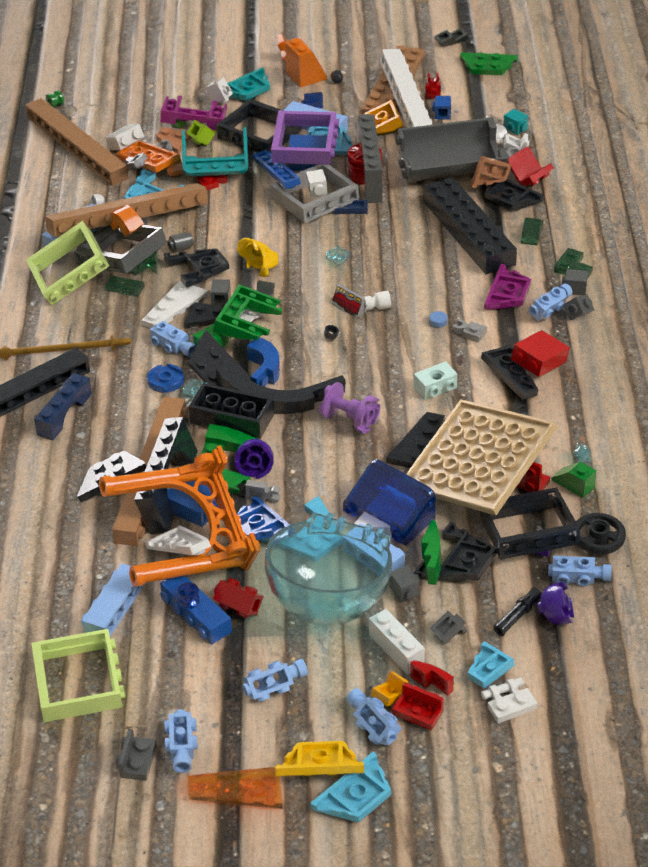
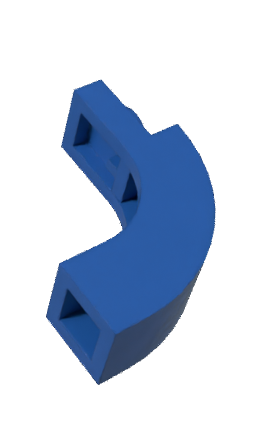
M261 337L258 340H252L247 345V358L249 361L259 364L260 367L250 376L251 381L264 387L267 383L274 385L280 376L278 350L271 342Z

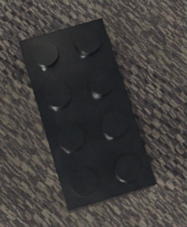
M202 383L188 406L190 424L209 427V424L241 431L257 439L262 438L274 416L273 398L206 383Z

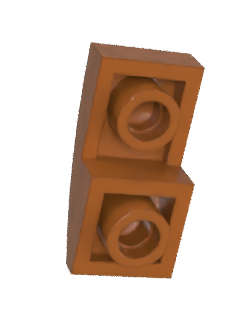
M181 157L180 160L166 167L168 176L177 177L182 175L183 165Z

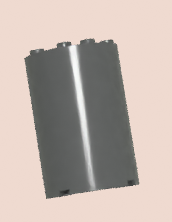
M494 118L398 129V136L395 139L396 145H399L400 159L398 162L399 168H402L403 179H406L407 182L474 174L481 156L508 163L509 158L505 148H499L496 141L497 126Z

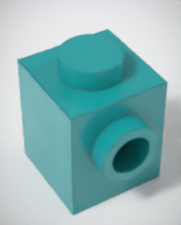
M512 109L504 114L503 126L506 130L519 135L528 129L529 115Z

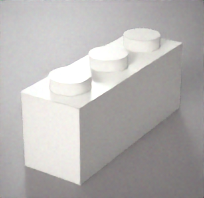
M387 609L369 618V636L407 675L410 674L411 661L425 662V648Z

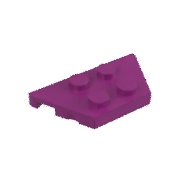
M501 264L484 303V310L523 306L531 286V279L515 270L511 272L506 269V265Z

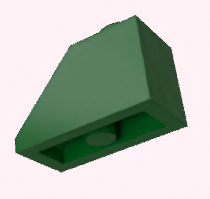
M578 462L560 469L551 477V481L584 498L595 488L597 470L582 462Z

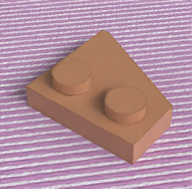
M162 127L156 134V141L169 140L173 145L174 152L180 153L182 151V130ZM185 132L186 143L191 140V136Z
M481 156L470 186L477 188V186L483 184L490 185L494 182L506 181L512 165Z

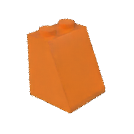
M293 38L285 42L286 74L300 88L327 79L313 51L299 38Z

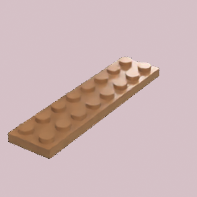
M403 45L396 46L395 49H400L402 55L405 56V62L408 64L409 71L414 77L426 55V50ZM384 70L361 108L362 114L390 100L393 101L397 109L398 104Z

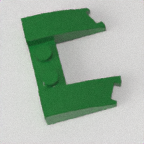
M239 284L216 318L213 332L228 337L258 340L262 335L267 336L270 334L269 329L240 317L245 309L259 313L281 315L282 308L276 307V305H280L281 301Z
M209 424L201 454L212 453L213 449H216L217 446L222 447L223 453L224 450L237 452L239 446L244 441L257 438L238 430ZM224 469L222 472L224 480L227 481L229 493H240L237 486L240 483L246 484L247 480H251L250 477Z

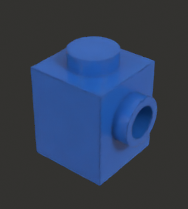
M451 96L435 97V102H432V112H435V119L451 120Z

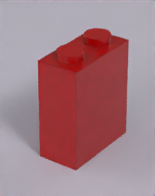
M541 330L514 344L511 360L540 377L566 363L570 347Z

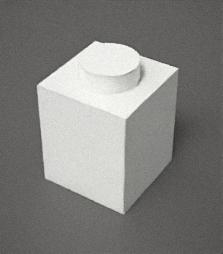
M323 169L306 172L310 196L326 195L327 184Z

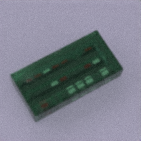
M113 275L105 285L106 291L136 297L139 296L145 287L143 281Z

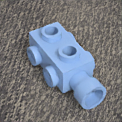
M568 284L552 288L550 292L541 295L540 298L534 301L533 305L529 307V313L537 321L549 318L554 311L558 312L563 308L564 301L573 293L572 288Z
M163 320L150 329L151 342L155 346L161 345L164 347L167 353L173 352L178 354L182 351L185 356L191 358L197 347L194 343L189 342L186 332Z
M553 556V564H549L548 576H552V582L564 581L566 585L568 583H578V585L586 587L589 584H594V578L611 581L612 565L603 564V566H595V557Z
M303 659L294 661L293 665L290 666L278 660L268 664V668L261 671L258 668L249 671L248 676L242 678L244 681L242 688L245 695L249 696L250 699H257L258 702L270 698L269 693L277 691L280 694L290 690L289 685L294 684L293 678L307 676L308 669ZM274 673H277L279 675L277 681H275L273 678ZM256 680L259 682L257 689H255L253 684Z
M359 688L350 691L346 701L351 707L357 709L353 714L357 718L356 725L363 730H367L370 733L368 738L377 745H390L394 742L397 734L402 729L396 722L397 718L383 708L384 704L379 699L366 697Z
M179 709L173 714H169V720L164 721L165 734H169V738H165L166 752L171 754L174 771L186 773L192 768L191 759H194V749H198L197 736H193V732L197 731L196 718L191 717V712Z

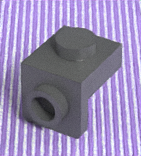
M257 281L256 291L274 297V282Z
M587 294L575 297L563 304L570 320L594 311L592 300Z

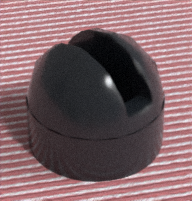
M335 70L330 74L331 80L334 83L339 84L343 81V74L340 70Z
M327 325L324 330V337L331 341L335 340L339 329L334 325Z

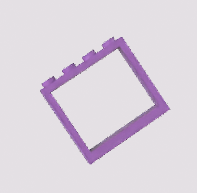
M279 110L271 148L272 163L331 165V159L335 157L336 138H338L339 119H336V112ZM285 126L329 127L326 148L282 147Z

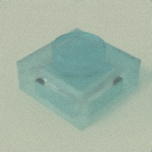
M338 245L326 253V259L338 266L350 258V252Z
M192 378L183 388V395L194 398L202 383L206 382Z

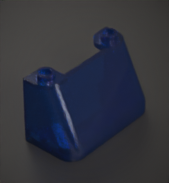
M374 459L366 467L343 501V511L351 516H357L361 510L388 524L391 537L396 542L407 546L430 524L431 520H435L436 496L434 491L424 483L378 459Z

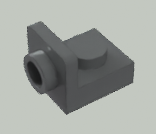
M449 611L430 627L432 632L445 644L460 630L464 634L467 632L463 626L466 622L457 613L453 616Z

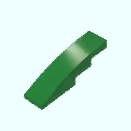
M431 520L421 541V549L428 584L436 585L440 575L442 559L439 530L436 521Z

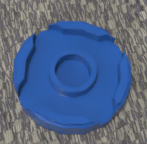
M167 364V366L163 367L158 365L152 368L147 376L149 387L161 393L175 391L184 383L182 369L173 364Z

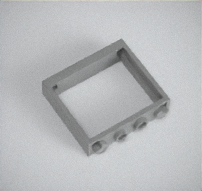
M319 164L297 173L296 175L300 178L301 184L296 185L293 189H285L278 182L270 184L272 199L303 223L330 213L338 207L351 204L354 200H359L358 185L330 165ZM323 169L325 178L339 188L337 191L306 204H302L289 194L307 186L306 172Z

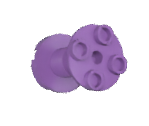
M336 382L332 386L328 385L324 390L325 397L319 407V413L325 418H331L338 409L346 412L347 417L354 419L356 431L363 434L368 433L371 430L368 428L370 424L374 425L378 419L380 404H377V402L380 400L369 395L362 402L356 399L348 401L343 399L344 387L341 383Z

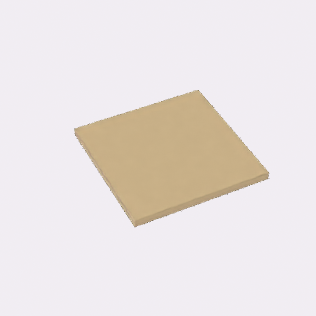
M460 399L401 480L400 485L409 491L497 515L557 429L556 422Z

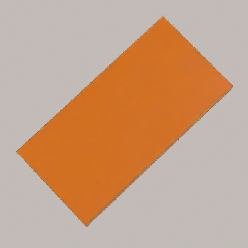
M137 141L115 154L119 160L125 161L128 157L145 153L148 159L144 161L145 164L141 168L155 173L180 160V154L142 141Z

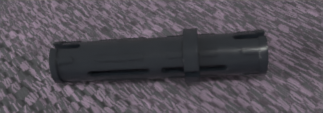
M532 587L524 597H520L516 601V605L494 625V631L498 635L504 636L525 613H529L532 610V606L541 599V591L536 587Z

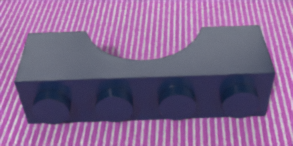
M76 373L69 377L34 418L37 436L54 440L63 429L64 419L69 408L74 403L83 406L92 395L89 377Z

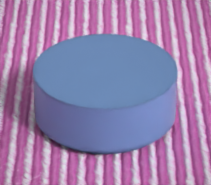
M441 311L431 313L430 324L437 328L445 326L447 324V314Z

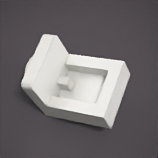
M506 133L503 139V147L506 149L511 147L523 149L529 145L528 134L524 133L521 139Z

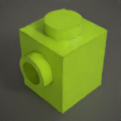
M194 120L187 134L198 145L203 143L208 146L215 132Z

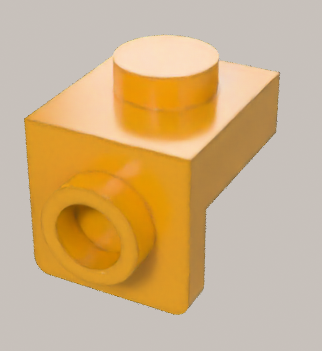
M391 671L387 676L386 682L373 687L370 695L382 701L386 706L392 705L401 696L402 685L404 682L408 683V681L394 671Z

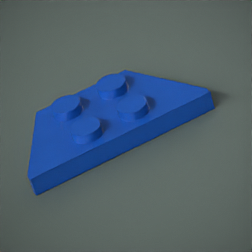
M256 495L251 498L252 503L248 507L244 505L237 513L241 519L243 532L247 536L250 533H254L256 540L293 532L291 525Z

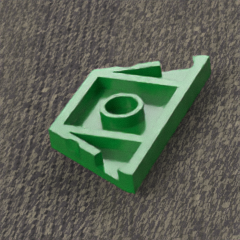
M460 52V60H464V65L469 68L471 74L502 76L506 70L512 67L513 62L518 61V55Z

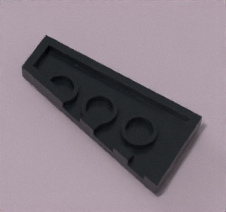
M513 345L482 352L481 359L522 400L538 395L539 389L531 376L527 375V369L511 360Z

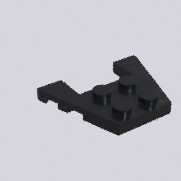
M217 248L195 250V253L187 254L185 251H179V255H170V252L164 253V260L169 266L187 262L194 271L180 275L181 282L186 288L230 269L229 262Z
M450 522L442 532L443 539L457 542V544L441 565L438 580H479L496 556V547L479 537L474 538L469 535V531L464 528L461 530L457 528L454 522ZM422 560L414 574H417L420 579H427L425 564Z

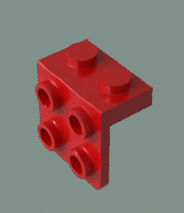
M528 146L509 157L508 163L512 165L511 171L518 183L524 187L529 184L531 187L540 182L539 178L544 179L550 175L549 172L554 169L551 163L541 168Z

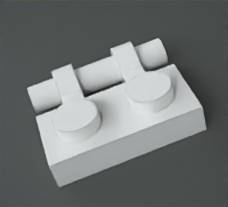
M521 677L515 680L513 678L508 679L504 684L498 686H489L487 690L481 692L483 700L488 698L493 700L488 702V709L498 724L534 711L538 707V703L528 688L519 691L518 687L524 686V681ZM509 691V695L501 697L500 694Z

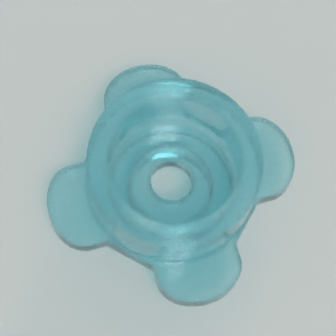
M577 442V448L573 451L577 459L583 463L586 460L591 462V450L586 445L581 446Z

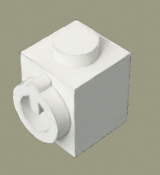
M225 78L216 80L206 87L207 97L211 101L220 102V104L229 100L228 97L233 94Z

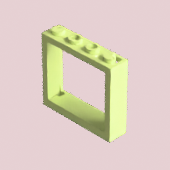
M83 221L26 259L43 296L51 305H54L109 267L92 232ZM87 240L95 255L47 288L40 272Z
M108 629L31 643L44 722L122 708L121 699L125 698L124 687L118 684V682L122 681L120 669L115 668V666L119 665L117 652H112V650L116 649L115 639H110ZM105 649L112 692L50 703L44 660Z

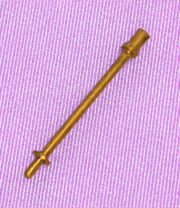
M111 335L108 340L12 349L3 346L0 348V359L8 360V358L15 355L68 351L76 347L78 349L111 347L112 351H115V346L130 345L132 341L130 338L114 339V335Z

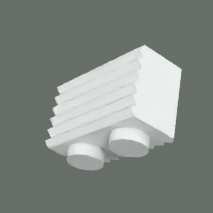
M127 124L125 127L106 136L105 139L111 151H121L144 138V134L140 124Z

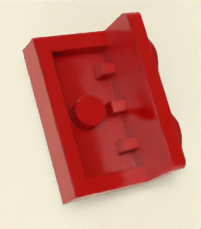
M404 682L402 694L393 706L392 714L432 731L444 712V698L436 693L428 692L416 685Z

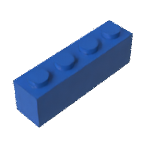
M182 576L166 579L160 583V596L165 603H169L175 613L181 615L190 627H194L202 639H206L212 645L232 633L231 618L188 577Z

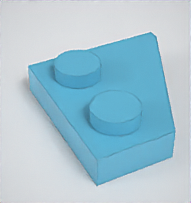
M484 641L481 644L480 653L476 655L474 664L471 665L468 671V677L482 688H486L515 666L514 659Z

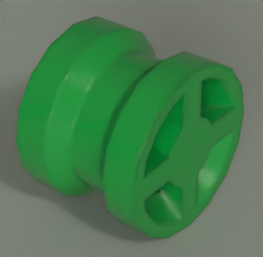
M59 90L54 91L53 94H46V102L53 108L64 104L63 95Z

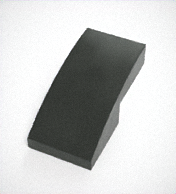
M461 28L451 33L445 30L434 36L443 46L458 44L469 39L468 34Z

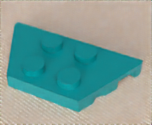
M263 67L227 83L233 93L230 97L245 101L270 90V83Z

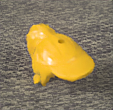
M250 238L239 240L237 252L246 258L247 268L252 266L255 269H261L260 277L266 278L269 276L268 269L274 268L279 263L278 253L260 241Z

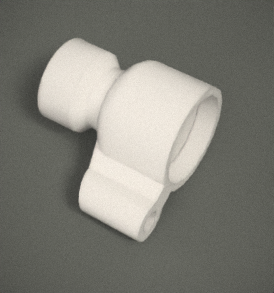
M389 291L377 292L374 297H364L366 311L372 310L374 307L379 310L391 308Z

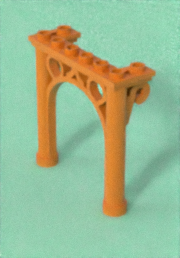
M221 446L213 449L212 453H204L194 459L195 463L185 466L115 477L110 475L100 477L99 488L103 497L159 488H173L183 491L198 502L209 522V542L211 547L205 549L206 551L200 555L131 566L129 577L134 587L143 586L144 583L239 566L241 569L244 568V571H248L260 552V543L256 540L254 533H250L247 536L243 532L240 516L236 513L234 500L230 497L227 481L224 480L222 475L227 464V455L223 453ZM195 481L193 487L186 484V482ZM198 486H207L211 495L205 496L198 491ZM214 499L216 500L218 508L214 506L212 503ZM221 520H223L225 528H219ZM218 535H223L228 539L229 545L227 547L220 545L215 540ZM211 548L218 552L216 554L207 555Z

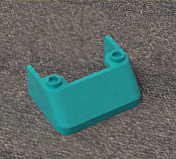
M243 128L244 153L236 154L234 157L214 158L187 156L185 131H182L183 172L187 176L245 173L248 169L246 128Z

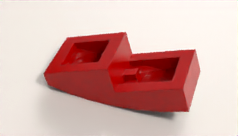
M416 660L410 662V677L424 688L433 684L447 696L454 691V676L425 662Z

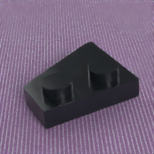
M194 302L184 322V328L189 329L190 325L201 323V327L214 324L224 306Z

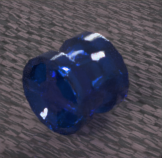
M185 582L178 587L179 604L182 608L193 609L199 605V589L195 583Z

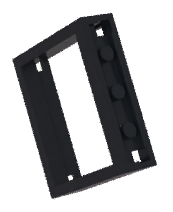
M250 98L217 124V136L219 139L244 148L243 131L235 128L247 117L253 116L276 125L278 111L284 110ZM285 126L282 146L290 140V135L299 133L302 130V126ZM247 133L248 150L256 153L268 150L271 153L274 135L265 140Z
M557 487L509 496L497 515L480 511V519L493 546L496 547L500 560L580 544L579 526ZM554 508L563 526L501 538L493 520Z

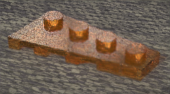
M275 767L187 775L189 800L283 809L280 776H276Z

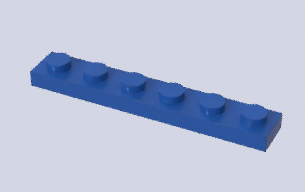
M268 150L252 154L253 160L285 189H293L296 185L301 184L300 178L283 163H272V155Z

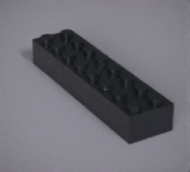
M454 177L423 186V202L485 275L498 271L501 264L506 265V268L516 266L517 248Z

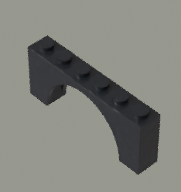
M172 417L164 420L145 472L168 469L171 459L175 466L194 463L198 450L183 417ZM167 488L137 492L134 501L150 534H160L169 531L174 518L169 506Z

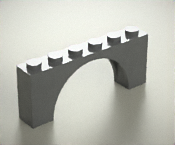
M374 114L358 115V143H361L363 154L365 200H368V203H383L382 165Z

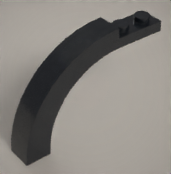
M233 362L216 367V380L221 387L273 398L275 414H293L313 410L315 402L324 400L325 388L328 385L332 386L336 382L343 385L345 392L346 380L343 375L302 389L277 390L252 382L237 369Z

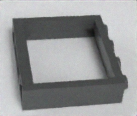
M110 225L94 235L109 264V267L105 270L125 274L167 243L161 227L143 225L139 230L126 237L120 228L113 230ZM118 239L140 241L123 255L103 252ZM88 241L74 250L79 266L95 255Z

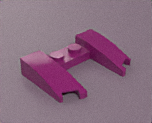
M166 96L160 116V122L176 124L177 119L184 122L196 120L202 124L207 123V127L211 130H217V124L225 119L227 104L222 108V106L217 105V101L213 100L210 111L180 107L182 96H177V101L175 99L169 100V97Z

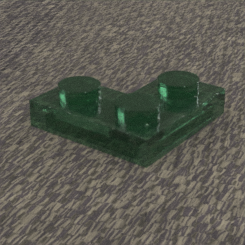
M567 248L555 264L553 272L566 276L567 269L588 271L589 278L593 267L580 263L584 252Z

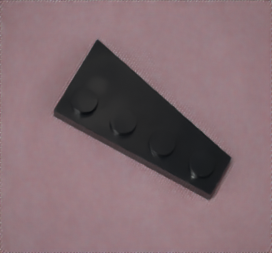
M426 412L386 457V463L411 468L444 423L445 415Z

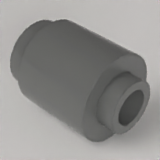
M186 232L169 236L167 241L168 248L173 252L189 249L194 244L191 233Z

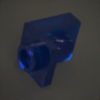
M322 92L306 93L301 103L322 109L323 94Z

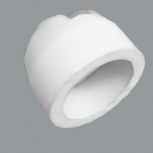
M101 194L91 195V204L98 205L105 202Z

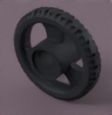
M589 513L576 521L579 526L580 538L578 547L588 553L598 555L610 554L620 549L625 542V527L620 520L612 515ZM587 524L589 525V536L582 537L580 529ZM610 525L614 527L616 531H610Z

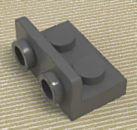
M128 729L126 737H123L121 741V755L118 754L116 758V768H119L120 778L147 781L157 746L156 739L134 737L133 729Z

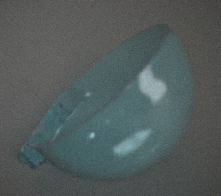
M314 512L308 520L291 524L279 530L270 538L265 549V574L273 595L289 613L308 623L332 626L351 622L361 617L381 599L391 577L392 554L389 550L391 534L384 533L385 528L379 527L378 530H374L371 524H367L364 527L346 522V517L343 516L336 519L333 513H328L325 516Z

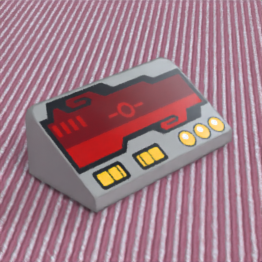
M338 284L331 304L355 318L364 314L365 298Z

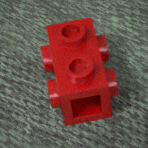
M233 578L220 580L215 586L213 600L220 602V607L228 610L233 608L237 610L236 614L246 618L249 615L258 614L264 598L263 595L257 593L258 589L251 586H246V588L240 586L241 582Z

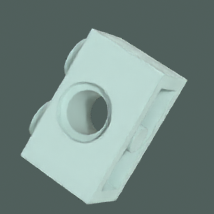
M446 361L414 373V389L424 400L457 388V373Z

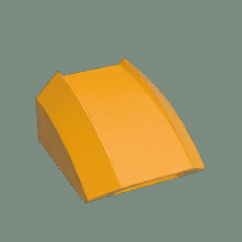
M392 100L364 113L374 114L377 135L404 128Z

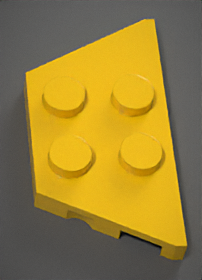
M344 741L298 742L293 747V750L284 757L285 762L282 765L277 764L275 766L276 776L364 773V763L356 760V754L348 749V745Z

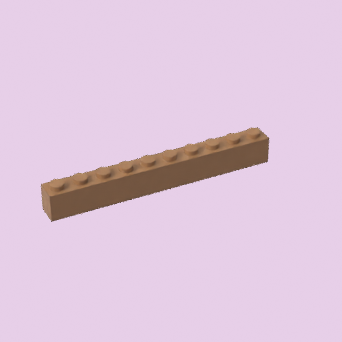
M40 98L25 104L28 119L110 185L113 186L128 179L129 169L126 163L119 160L117 156H114L108 149H105L99 142L77 127L48 102Z
M196 183L45 216L47 233L54 237L61 236L81 221L89 229L108 226L114 221L111 213L125 205L132 207L140 218L207 204L206 187Z
M162 398L139 458L146 465L149 462L164 420L172 417H183V419L188 417L189 409L186 407L185 399ZM137 492L126 493L112 529L114 544L138 546L140 539L144 538L146 524L134 501Z

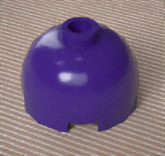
M260 439L244 441L239 446L235 455L237 470L242 475L256 477V479L266 476L271 471L274 463V454L271 447Z
M564 581L546 587L541 594V602H538L539 613L544 614L549 622L556 625L573 623L572 618H574L572 600L565 594L564 590H567L568 587Z

